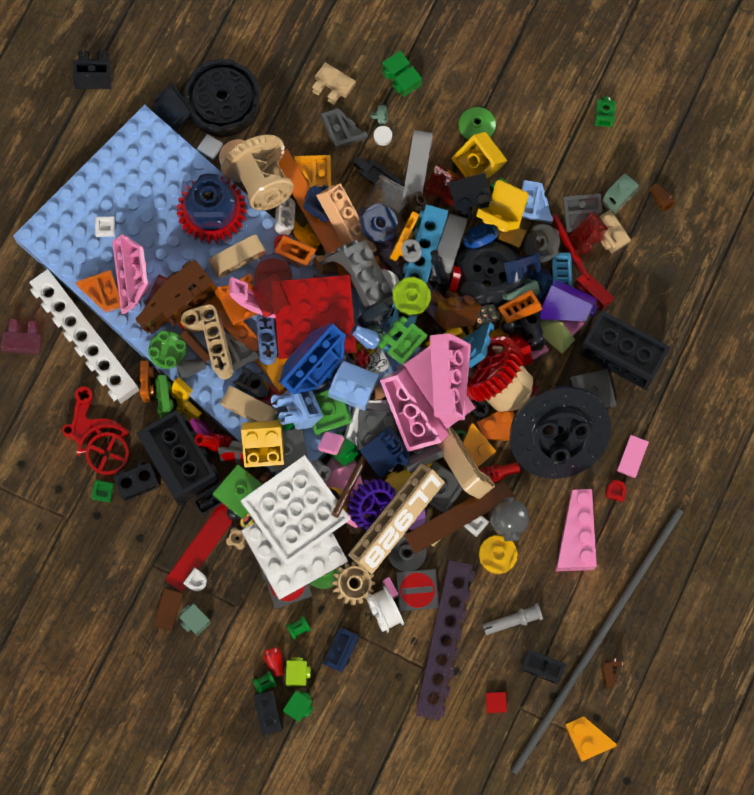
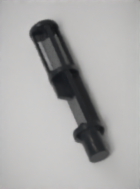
M433 250L430 252L432 257L431 264L434 266L437 277L436 281L444 297L445 292L449 290L448 278L444 272L442 257L439 256L437 250Z

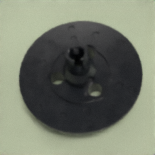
M571 386L550 388L531 397L518 410L510 427V447L517 462L528 472L539 477L551 479L570 477L586 470L601 457L610 439L611 421L604 404L589 391Z

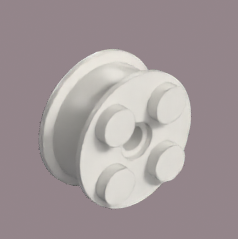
M385 585L383 590L373 595L368 593L369 597L366 600L382 632L386 631L388 633L389 628L399 623L404 625L401 614Z

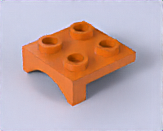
M250 273L240 279L248 283L249 290L257 292L252 284L254 279ZM229 285L220 286L216 289L215 295L233 325L257 315V313L238 304L230 296Z

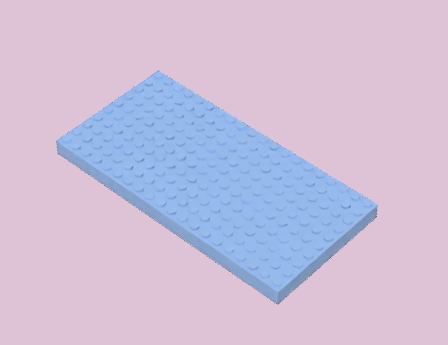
M144 105L13 237L27 253L46 270L48 269L59 282L144 359L149 361L162 375H166V378L173 384L179 377L177 368L163 369L156 366L148 355V347L151 340L159 332L171 331L180 335L183 332L179 323L172 327L167 322L151 335V333L147 334L141 326H138L135 319L162 284L167 281L166 278L170 274L180 271L186 262H192L195 259L213 281L216 288L229 285L231 277L240 280L250 273L254 279L252 284L256 291L274 299L273 281L313 278V275L324 277L339 275L337 273L320 274L312 261L316 256L315 254L307 267L298 268L274 252V240L280 234L275 230V219L265 210L253 209L247 199V194L242 190L241 195L245 196V201L243 202L247 204V207L244 208L247 210V215H243L246 221L241 222L242 229L236 227L238 234L232 232V239L226 236L225 243L222 239H218V244L211 240L210 245L207 239L201 243L200 237L195 241L193 239L194 234L188 236V230L183 231L182 225L184 224L180 225V218L177 216V212H179L177 205L180 204L178 198H184L181 191L188 192L186 185L192 187V180L194 182L197 181L202 174H217L220 177L223 174ZM223 176V179L226 182L228 178ZM114 216L115 237H96L95 217ZM290 233L289 236L291 237V239L298 241V240L295 238V236H293V235ZM123 234L143 247L144 259L147 264L146 274L149 281V290L129 312L121 314V308L105 313L77 287L76 282L111 270L118 289L112 241ZM252 235H257L266 253L238 270L218 278L208 262L209 259ZM351 287L355 326L356 324L359 325L357 319L367 308L364 307L358 292ZM209 314L207 319L213 317L212 314ZM259 314L244 320L256 335V319ZM385 317L381 321L382 324L378 326L383 329V334H387L390 328L387 327V317ZM274 318L275 336H276V345H277V358H279V353H278V341H277V330H276V318ZM263 320L262 322L264 323V329H266L267 322L266 320ZM204 332L191 333L208 350ZM398 332L395 336L401 337L402 333ZM264 335L261 337V339L265 342H269L272 340V338L269 335ZM185 341L187 353L184 360L201 359ZM419 346L410 357L419 352L421 347ZM384 349L382 351L388 359L390 366L387 370L378 374L379 377L376 385H381L380 380L386 374L397 371L396 367L400 365L387 352H384ZM347 356L345 362L352 364ZM254 361L244 366L260 375L267 383L276 388ZM205 362V370L187 379L181 378L193 389L189 399L229 436L233 437L235 441L242 442V423L251 421L220 404L229 386L240 390L232 382L240 376L242 368L234 371L230 378L223 380L217 376L212 368V364ZM331 377V380L326 379L329 384L322 389L313 391V394L330 389L334 377ZM244 392V393H246V394H248V395H250V396H252V397H254V398L256 399L255 396H253V395H251V394H249V393H247V392ZM348 405L351 414L353 406ZM286 406L274 408L278 411V414L288 412ZM347 425L328 432L334 434L339 432L344 436ZM313 427L302 429L309 462L311 463L314 460L321 461L328 454L318 449V445L325 433L315 435ZM264 466L268 471H270L269 466Z

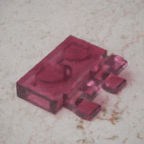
M10 319L9 332H3L1 351L40 355L42 336L37 334V321H29L28 333L24 334L18 333V320Z

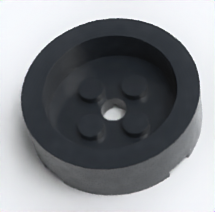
M216 59L202 64L193 72V75L186 84L185 100L193 109L189 116L193 123L207 134L218 137L239 134L246 130L258 115L260 93L257 80L247 67L235 63L233 60ZM219 92H226L227 97L224 100L218 98L217 94Z

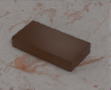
M183 331L180 336L206 363L211 364L208 350L190 332Z
M164 588L153 627L173 632L183 593Z

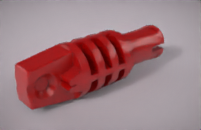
M215 433L210 435L197 434L195 436V443L198 446H204L218 452V447L229 448L232 441L235 440H233V437Z
M518 462L502 466L495 464L479 468L493 482L502 481L506 476L520 473Z

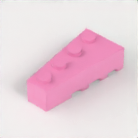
M450 333L430 335L434 416L444 421L465 420L471 344Z
M405 368L390 372L380 380L407 452L441 443L449 436L440 420L434 416V411Z
M592 489L572 490L555 571L594 570L597 565Z

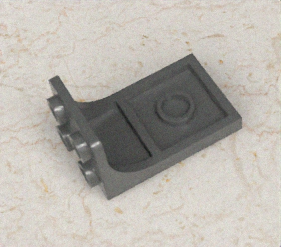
M358 240L348 244V247L343 245L336 249V254L331 252L323 256L325 260L319 262L321 266L332 261L340 263L350 275L365 308L393 296L367 240L360 243Z

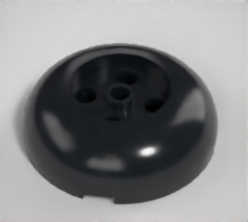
M492 241L478 248L465 247L458 253L454 262V266L461 269L458 286L468 280L490 284V286H486L489 290L487 299L489 305H494V312H500L498 307L511 301L504 300L503 294H509L525 285L526 275L523 273L522 279L519 280L516 272L515 282L508 283L504 263L519 258V256L509 246L498 241ZM489 260H495L496 264H491ZM479 266L481 268V271L475 272L473 269H476ZM502 273V277H504V278H506V279H505V280L500 279V278H499V274Z

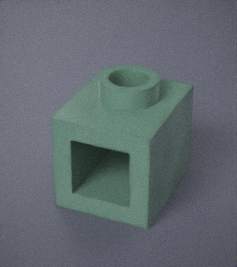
M195 604L192 606L187 605L180 612L182 615L179 618L183 621L180 625L187 632L191 630L196 636L211 624V621Z

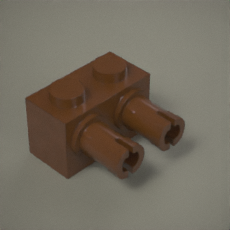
M447 290L444 297L439 291L431 293V301L437 306L433 319L443 329L475 325L481 306L473 297L468 295L460 297L456 291Z

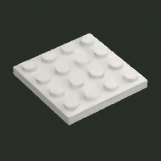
M305 455L240 501L285 565L291 563L350 520L344 509H342L338 518L331 515L338 501Z
M256 523L241 530L279 600L348 562L333 533L291 563L285 565Z

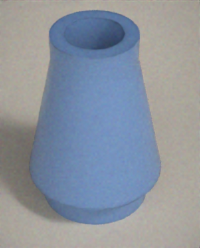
M357 324L351 330V335L367 349H375L380 342V336L375 331L363 328Z

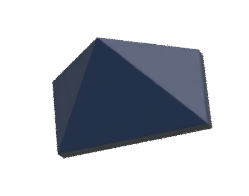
M549 268L541 269L539 273L533 270V275L530 276L531 280L538 282L541 294L536 295L541 307L553 284Z

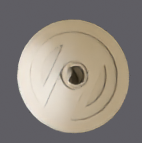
M260 135L243 141L225 156L221 164V172L224 177L232 182L236 181L239 183L242 181L248 192L247 199L251 207L256 210H269L281 205L290 197L294 189L291 179L285 177L278 164L279 160L283 157L285 147L282 140L274 135Z

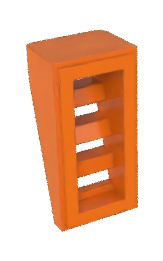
M531 289L498 307L508 324L542 310V307ZM514 307H517L519 311L515 312ZM510 309L512 315L509 316L506 310Z

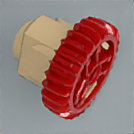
M496 336L495 339L491 338L486 358L473 367H469L467 396L477 402L486 400L497 411L517 410L531 397L533 377L523 366L522 361L524 358L519 346L508 337Z

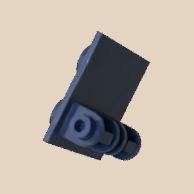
M391 426L359 450L379 478L398 463L404 466L409 462L408 455L410 453L407 452V449Z

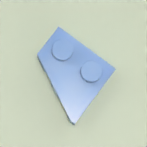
M524 180L522 190L526 191L529 196L522 218L552 224L553 217L550 214L549 204L545 197L542 183Z

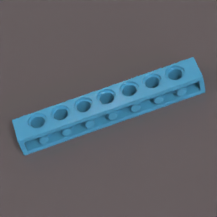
M426 205L425 210L420 211L418 221L421 224L419 228H415L413 238L419 244L427 242L430 246L428 248L421 247L422 255L420 260L424 261V265L418 266L414 262H405L402 272L405 274L404 278L416 277L422 279L426 285L428 284L433 267L430 252L438 250L448 210ZM433 225L435 229L429 231L425 228V226ZM394 303L392 305V309L395 310L394 314L389 316L387 327H390L389 330L393 327L394 321L400 319L398 315L401 312L396 309ZM418 315L409 316L404 326L408 328L412 323L416 325ZM394 336L392 339L397 341L400 337ZM386 345L384 352H387L391 346Z

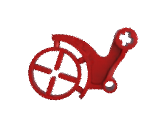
M80 387L75 392L76 405L72 424L63 426V435L65 438L72 439L78 444L77 456H80L81 453H86L87 462L95 472L101 475L116 474L127 464L129 451L123 437L127 436L130 432L123 425L113 420L87 419L86 413L93 402V395L88 387ZM85 393H87V397L89 398H84V400H81L80 395H84ZM69 429L72 430L69 434L65 433ZM100 429H115L121 433L120 435L111 432L101 433ZM96 431L97 435L90 440L87 448H82L85 440ZM101 437H112L107 448L108 452L112 450L116 439L125 447V458L113 453L110 454L111 458L122 462V465L115 470L102 471L107 461V456L103 457L98 469L93 466L89 459L90 449L105 454L103 449L92 445Z

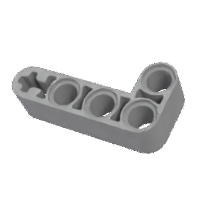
M414 130L402 203H409L406 197L418 191H421L423 194L433 133Z
M451 213L449 214L437 250L439 256L442 257V265L448 278V284L468 218ZM433 266L430 281L437 282V277Z

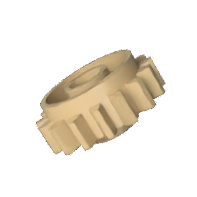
M351 562V566L345 563L343 564L344 569L341 567L337 568L339 574H333V577L336 578V581L331 582L332 585H336L333 592H338L337 599L344 598L343 603L345 604L349 600L351 605H355L356 600L361 604L363 603L362 598L366 599L369 597L368 593L374 592L371 589V585H375V582L371 581L374 575H369L359 565L356 566L355 562ZM351 578L357 580L358 584L355 589L349 585Z

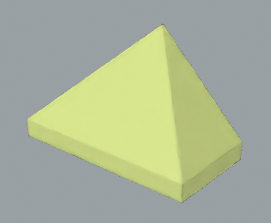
M541 320L540 326L543 331V338L563 354L575 339L562 322L558 320Z

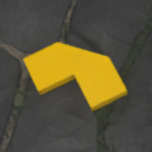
M178 377L174 381L170 393L172 398H175L178 406L176 408L179 414L184 413L190 424V420L193 418L199 420L202 413L188 401L193 389Z

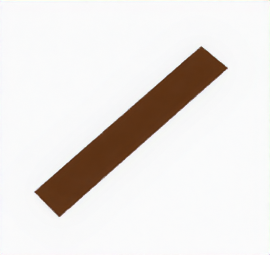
M502 479V481L495 483V487L482 498L478 499L472 496L404 535L414 553L420 552L491 511L497 503L502 502V498L515 497L505 480Z

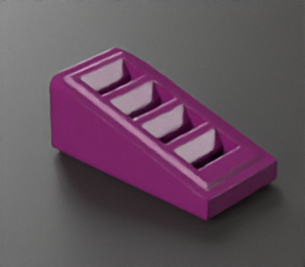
M194 418L190 420V425L196 435L212 434L206 422Z

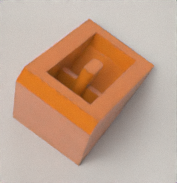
M283 235L274 252L298 268L307 267L316 249Z

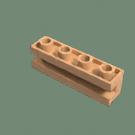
M341 183L330 186L316 195L344 245L348 247V244L358 240L360 243L367 240L373 252L377 250L374 243L370 242L363 233L359 216Z

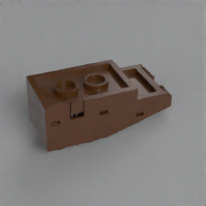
M195 259L192 262H186L177 273L170 274L166 278L167 281L162 284L142 312L136 317L137 325L141 326L147 334L151 333L152 335L167 322L172 327L176 326L181 322L182 314L185 311L200 307L215 296L217 289L215 284Z

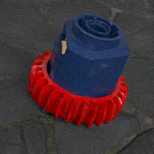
M202 174L197 181L194 182L192 180V187L186 185L188 192L181 191L184 198H178L180 204L177 205V210H179L177 216L180 218V225L184 224L182 225L183 231L188 230V236L194 234L193 239L195 241L200 237L201 243L207 239L209 245L211 240L218 244V239H222L225 243L226 236L232 239V232L238 234L236 227L242 229L241 222L246 221L243 215H247V210L244 209L247 207V204L243 202L245 201V196L241 195V189L236 190L237 186L235 183L230 186V179L225 182L223 176Z

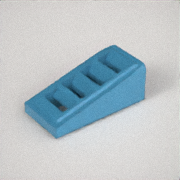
M558 253L557 257L551 259L553 283L557 279L573 287L571 253ZM557 268H567V270H557Z

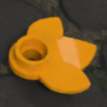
M294 219L293 235L300 243L317 250L320 241L311 225L307 224L303 228Z

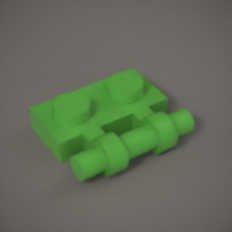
M401 316L398 321H394L393 327L387 334L384 333L380 337L381 340L377 345L382 350L386 345L391 346L387 354L401 365L409 359L427 338V334L413 323L406 328L404 325L408 320L404 316ZM398 332H401L402 335L397 341L392 339Z
M158 375L155 381V398L158 400L157 414L160 415V419L173 411V401L169 399L171 386L170 381H167L166 375Z

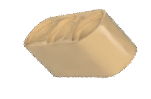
M252 235L214 255L208 262L216 276L222 278L262 257L266 250L258 236Z
M232 386L228 387L220 401L223 407L251 422L274 421L278 414L276 409Z

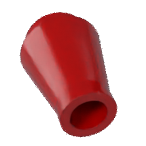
M279 647L263 651V658L273 677L283 675L282 651H279Z

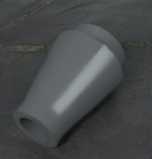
M202 358L181 360L180 363L176 364L179 377L187 379L205 370L206 364Z

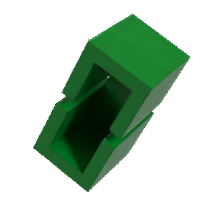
M399 51L382 62L381 71L387 80L390 79L394 83L392 84L394 90L405 97L422 86V78L413 66L408 67L410 62Z

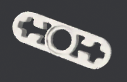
M290 197L276 207L275 230L280 235L285 234L289 236L294 228L295 202Z

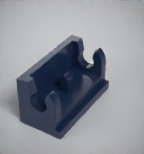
M540 253L522 256L505 262L504 267L508 283L515 282L516 272L519 280L522 279L523 273H525L526 277L532 276V264L535 265L536 272L539 273L541 271Z
M339 628L323 665L343 673L359 639V635Z

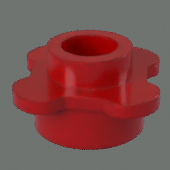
M363 348L362 351H357L355 365L366 370L367 365L370 364L371 356Z

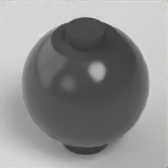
M514 497L502 498V502L497 503L491 512V525L499 535L504 536V541L520 540L519 535L529 525V512L523 503L514 501Z

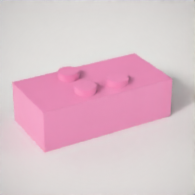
M431 345L410 357L403 365L397 366L396 369H406L434 411ZM468 396L466 397L465 415L475 409ZM439 419L445 429L449 428L458 421H444Z

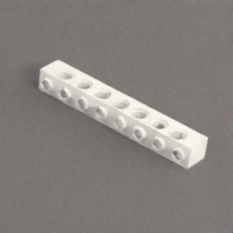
M47 269L31 280L29 283L32 286L30 289L36 299L38 297L41 298L43 301L41 305L47 313L51 312L54 315L52 320L58 328L60 326L63 327L65 330L63 334L69 342L73 340L76 344V347H74L80 357L84 355L88 360L85 362L88 368L98 373L99 376L96 378L102 386L107 385L110 389L108 394L113 401L118 400L122 404L137 393L139 389L51 272ZM47 291H54L51 297L45 296ZM59 305H65L63 311L58 312L56 308ZM69 320H76L73 326H67ZM81 334H87V338L85 340H78V337ZM91 349H98L96 355H89ZM104 363L110 364L107 370H101V365ZM114 378L121 379L118 385L111 384Z

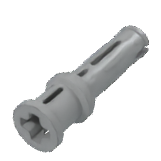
M538 603L527 609L520 608L517 610L518 613L483 623V628L486 629V636L519 624L525 626L528 622L537 619L543 620Z

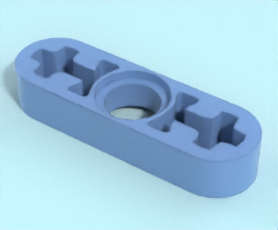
M259 314L256 319L259 359L263 364L271 365L277 359L274 318ZM263 320H266L267 322L266 329H264V323L262 322ZM264 335H269L272 338V340L269 342H265L261 339V337ZM266 348H269L271 357H267Z

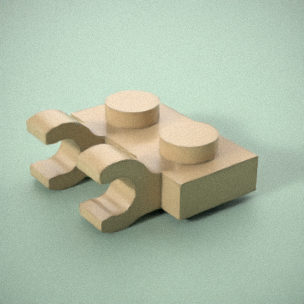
M325 62L315 75V80L317 81L312 87V92L319 96L324 87L327 86L332 90L328 95V102L335 105L340 96L347 97L355 86L356 81Z

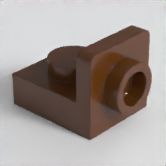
M617 658L606 659V663L601 665L604 689L613 688L615 686L614 683H617L616 671H612V668L623 666V661L617 662Z

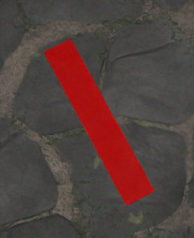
M224 504L216 508L165 579L166 582L179 591L183 592L186 588V585L183 583L194 568L199 570L234 521L228 518L227 508Z

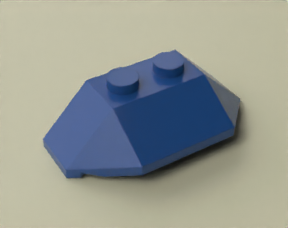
M333 323L312 331L286 360L279 382L293 394L318 389L342 362L346 335Z

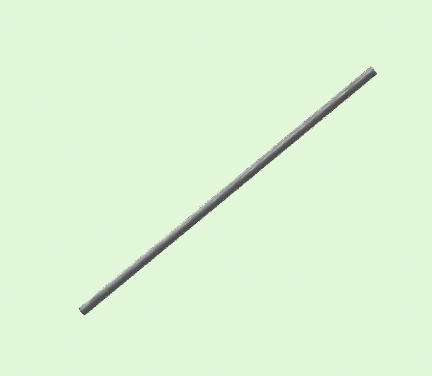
M677 508L510 770L517 775L682 516L683 511Z

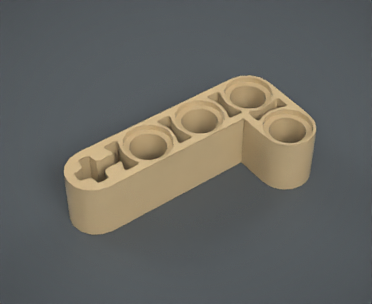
M208 304L185 311L182 314L181 321L186 329L191 333L204 331L212 368L217 376L223 380L230 378L233 375L234 369L222 319L217 309L213 305ZM214 313L213 317L207 319L209 314ZM196 319L194 323L189 324L190 320ZM218 331L216 335L211 336L212 332ZM218 348H222L221 352L215 353Z
M452 427L446 429L449 436L443 442L438 443L437 446L442 450L444 459L461 487L468 494L480 499L493 489L495 485L489 476L478 469L458 434Z

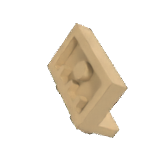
M611 210L599 217H593L591 228L596 235L599 234L602 239L601 243L606 250L609 249L613 253L630 243L631 239Z

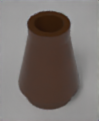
M658 183L649 189L659 209L667 211L674 206V196L663 189Z

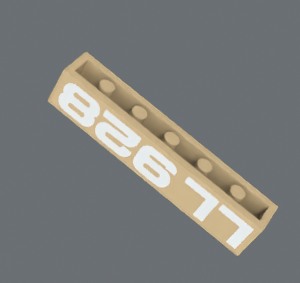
M420 464L348 556L361 568L373 574L445 482L433 469Z

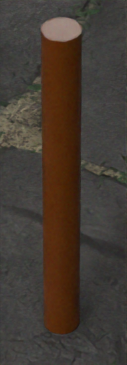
M361 455L331 513L333 517H339L367 462L363 455Z

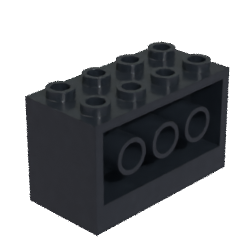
M602 310L584 341L579 355L647 390L667 355L670 346Z
M175 410L137 432V435L179 506L219 483L217 480L219 474L213 462L208 463L210 459L204 447H199L195 443L196 433L193 429L189 431L190 425L184 413L179 414L178 410Z

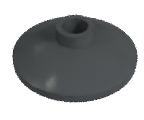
M403 535L388 554V559L397 570L403 572L414 571L424 563L426 548L415 554ZM405 550L410 551V556L405 557L403 552Z

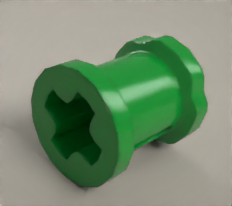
M303 615L299 620L286 624L293 640L305 631H311Z
M270 670L267 671V674L257 679H252L259 694L271 687H277ZM269 680V682H267V683H265V684H263V685H260L261 683H263V682Z

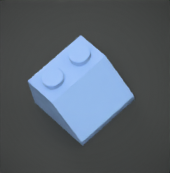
M343 361L335 374L328 391V397L365 411L379 375Z

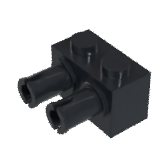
M83 50L78 52V60H73L74 89H111V61H108L107 51L103 50V57L101 56V50L98 51L96 54L97 61H90V53L84 50V57Z
M485 173L448 183L456 211L460 210V216L466 218L467 214L469 219L472 218L473 214L470 207L478 205V209L489 207V202L493 201Z

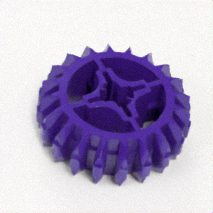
M372 478L370 482L364 480V485L358 484L359 488L357 490L352 489L354 495L349 496L351 502L347 503L350 508L348 514L351 516V520L364 530H368L396 495L395 489L382 479L376 480ZM376 492H382V493H384V495H381V496H380V495H376V496H375L374 493H376ZM363 514H367V515H368V514H372V516H369V517H364V516H362V515H363Z

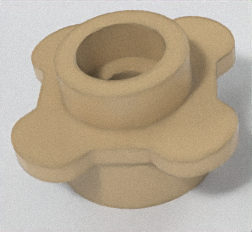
M234 527L230 530L231 533L229 538L226 539V543L229 546H236L238 550L244 548L246 539L242 532Z

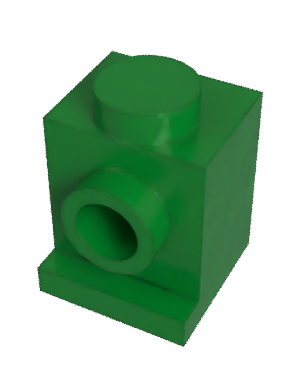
M601 97V100L597 99L594 126L613 127L616 101H612L610 97Z

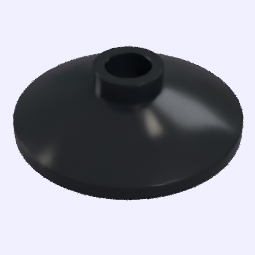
M468 280L458 286L456 292L460 297L468 295L473 297L481 307L489 305L487 299L489 290L483 283Z

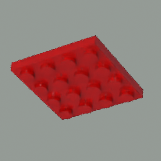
M350 275L272 282L279 359H288L312 331L329 323H333L346 335L344 354L357 353L356 340L351 335V330L354 327Z

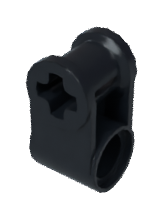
M246 367L242 368V373L237 380L232 382L243 392H247L258 399L266 398L271 392L268 383L260 375Z

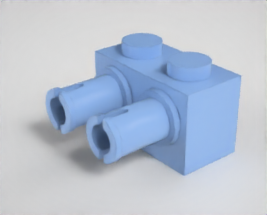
M287 390L283 395H273L271 397V404L277 403L272 405L274 408L287 407L288 412H281L278 416V420L282 425L293 423L296 430L313 427L323 417L312 390L299 392L298 394H293Z

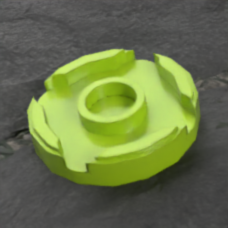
M416 277L404 278L395 285L393 290V303L396 309L408 316L423 313L431 301L429 287L422 279Z

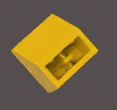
M280 421L242 423L241 435L244 467L284 465L283 431Z

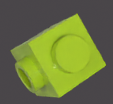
M292 657L291 661H287L286 686L306 687L307 678L311 676V666H307V661H303V658Z

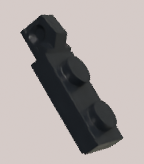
M359 156L355 159L353 166L359 169L358 173L361 177L392 198L402 185V181L373 160L370 161L368 159L364 161Z

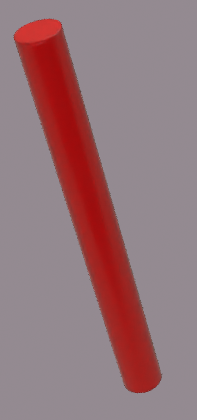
M557 214L552 216L553 223L559 231V235L568 252L571 253V258L580 276L583 275L589 280L590 277Z

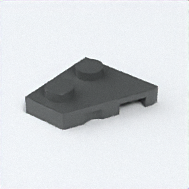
M339 109L322 113L320 116L334 149L367 139L368 137L365 131L362 132L355 126L356 123L347 118Z
M601 193L563 197L567 233L572 232L602 213Z
M225 333L234 371L259 359L256 352H253L243 343ZM218 348L215 353L221 352L222 348Z

